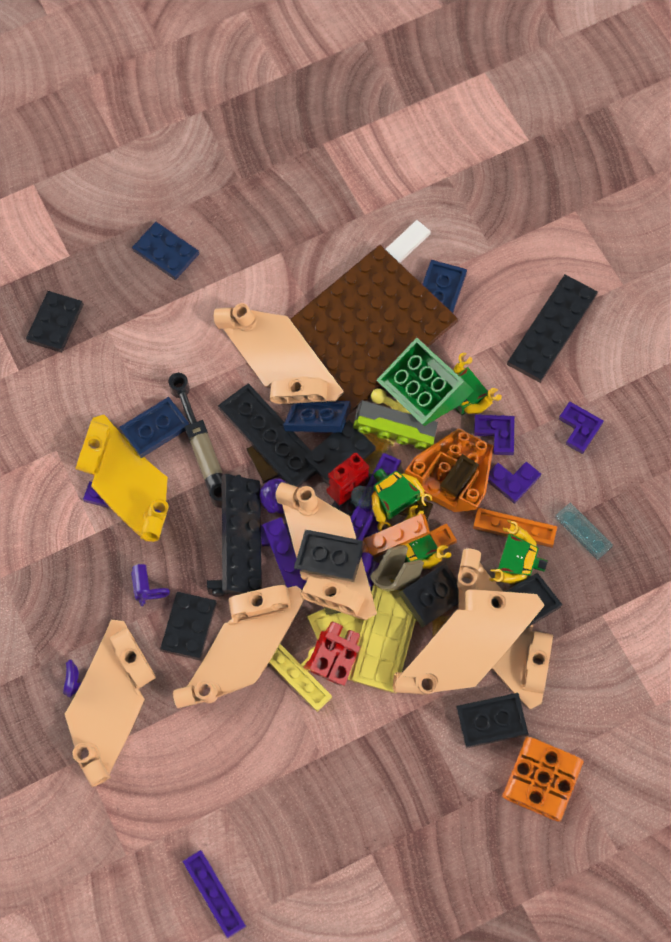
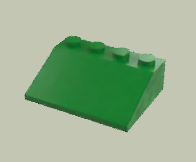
M418 338L377 379L423 426L460 406L474 391Z

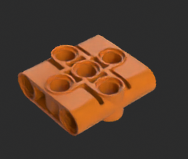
M526 737L502 797L551 820L561 822L584 761L573 754L542 741ZM553 755L556 758V763H548L545 756ZM525 766L529 773L521 775L517 768ZM541 774L546 775L549 782L543 784L539 782L537 776ZM558 784H567L569 791L561 792L558 789ZM537 794L541 798V802L537 804L531 802L530 795Z

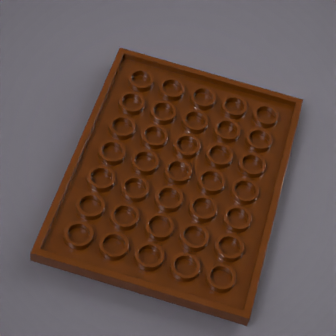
M380 244L290 319L344 391L336 401H350L351 409L349 414L357 409L362 401H366L371 397L373 390L382 387L377 379L416 338L429 347L458 322V318Z

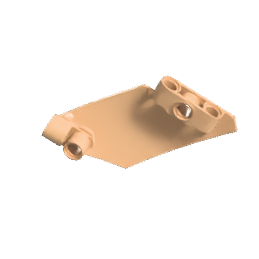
M464 549L462 553L457 580L458 610H465L466 590L504 592L496 582L489 581L491 576L480 563L481 552L475 549ZM469 578L472 582L466 584L462 579ZM533 625L526 628L492 667L494 672L513 693H519L520 700L529 710L542 704L553 634L532 631ZM539 658L543 661V664L537 665L533 662V659Z
M277 585L230 597L229 604L232 620L224 623L186 687L173 691L176 707L182 708L203 702L213 703L220 696L256 683L283 640L304 601V598L301 596L302 590L297 586L287 588L285 585ZM259 599H263L262 604L255 607L256 602ZM210 687V693L207 696H203V691Z

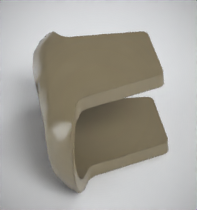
M405 545L392 547L387 550L378 568L372 572L371 579L375 586L387 592L403 590L421 579L420 575L424 562L416 560L404 563L408 547Z

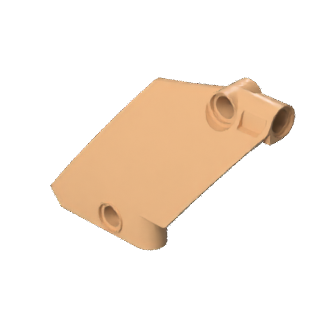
M245 303L237 304L234 308L214 310V322L218 329H224L264 386L271 387V402L290 404L336 401L344 392L288 316L250 310Z
M283 482L279 484L276 491V499L279 504L283 505L296 558L305 529L356 539L350 516L318 498L311 487L304 486L299 488ZM362 558L354 582L300 571L301 578L307 581L301 592V596L305 600L363 620H367L377 614Z
M466 590L465 610H456L412 663L402 673L394 674L393 691L396 693L427 695L432 692L475 687L544 607L543 602L537 594ZM492 598H496L499 601L498 608L492 606ZM423 679L428 680L430 683L428 691L424 690L421 686Z
M110 621L96 655L76 695L65 712L74 744L73 758L79 763L91 787L97 786L111 778L109 774L145 700L139 689L156 678L124 621ZM131 654H136L135 661L129 663V656ZM88 749V757L82 760V751Z

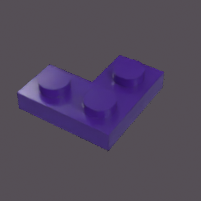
M570 401L559 416L560 421L574 428V431L566 441V445L584 454L604 420Z
M475 414L474 436H494V455H514L515 416Z
M527 461L514 475L497 463L489 471L488 482L515 504L541 477V473Z

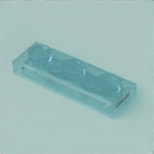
M571 502L556 514L555 518L597 560L613 547V544Z

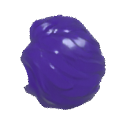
M271 479L260 489L261 503L269 513H285L283 505L279 504L276 499V491L281 482L287 483L284 480Z

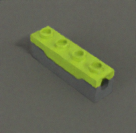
M362 401L357 407L353 428L358 429V432L363 434L372 433L380 439H393L398 444L414 445L416 449L426 450L434 444L438 422L432 421L423 426L411 414Z

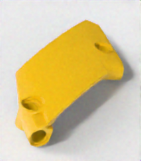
M105 414L93 417L75 469L94 475L91 487L141 539L149 542L158 541L169 508L166 502L168 477L145 457L140 458L127 439L110 422Z

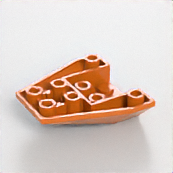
M458 428L414 457L405 470V474L417 478L425 490L424 493L432 496L431 501L453 512L476 510L486 495L494 446ZM463 454L478 463L479 467L459 496L455 498L441 489L440 485Z

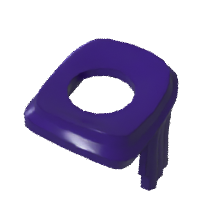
M72 659L66 662V680L63 694L69 698L77 693L81 683H77L79 671Z

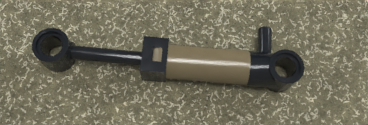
M174 373L168 380L170 391L174 397L180 398L189 421V425L184 426L212 503L216 507L222 508V497H216L218 493L222 492V469L204 421H197L187 396L190 391L188 379L183 373ZM179 383L183 384L181 387H175Z

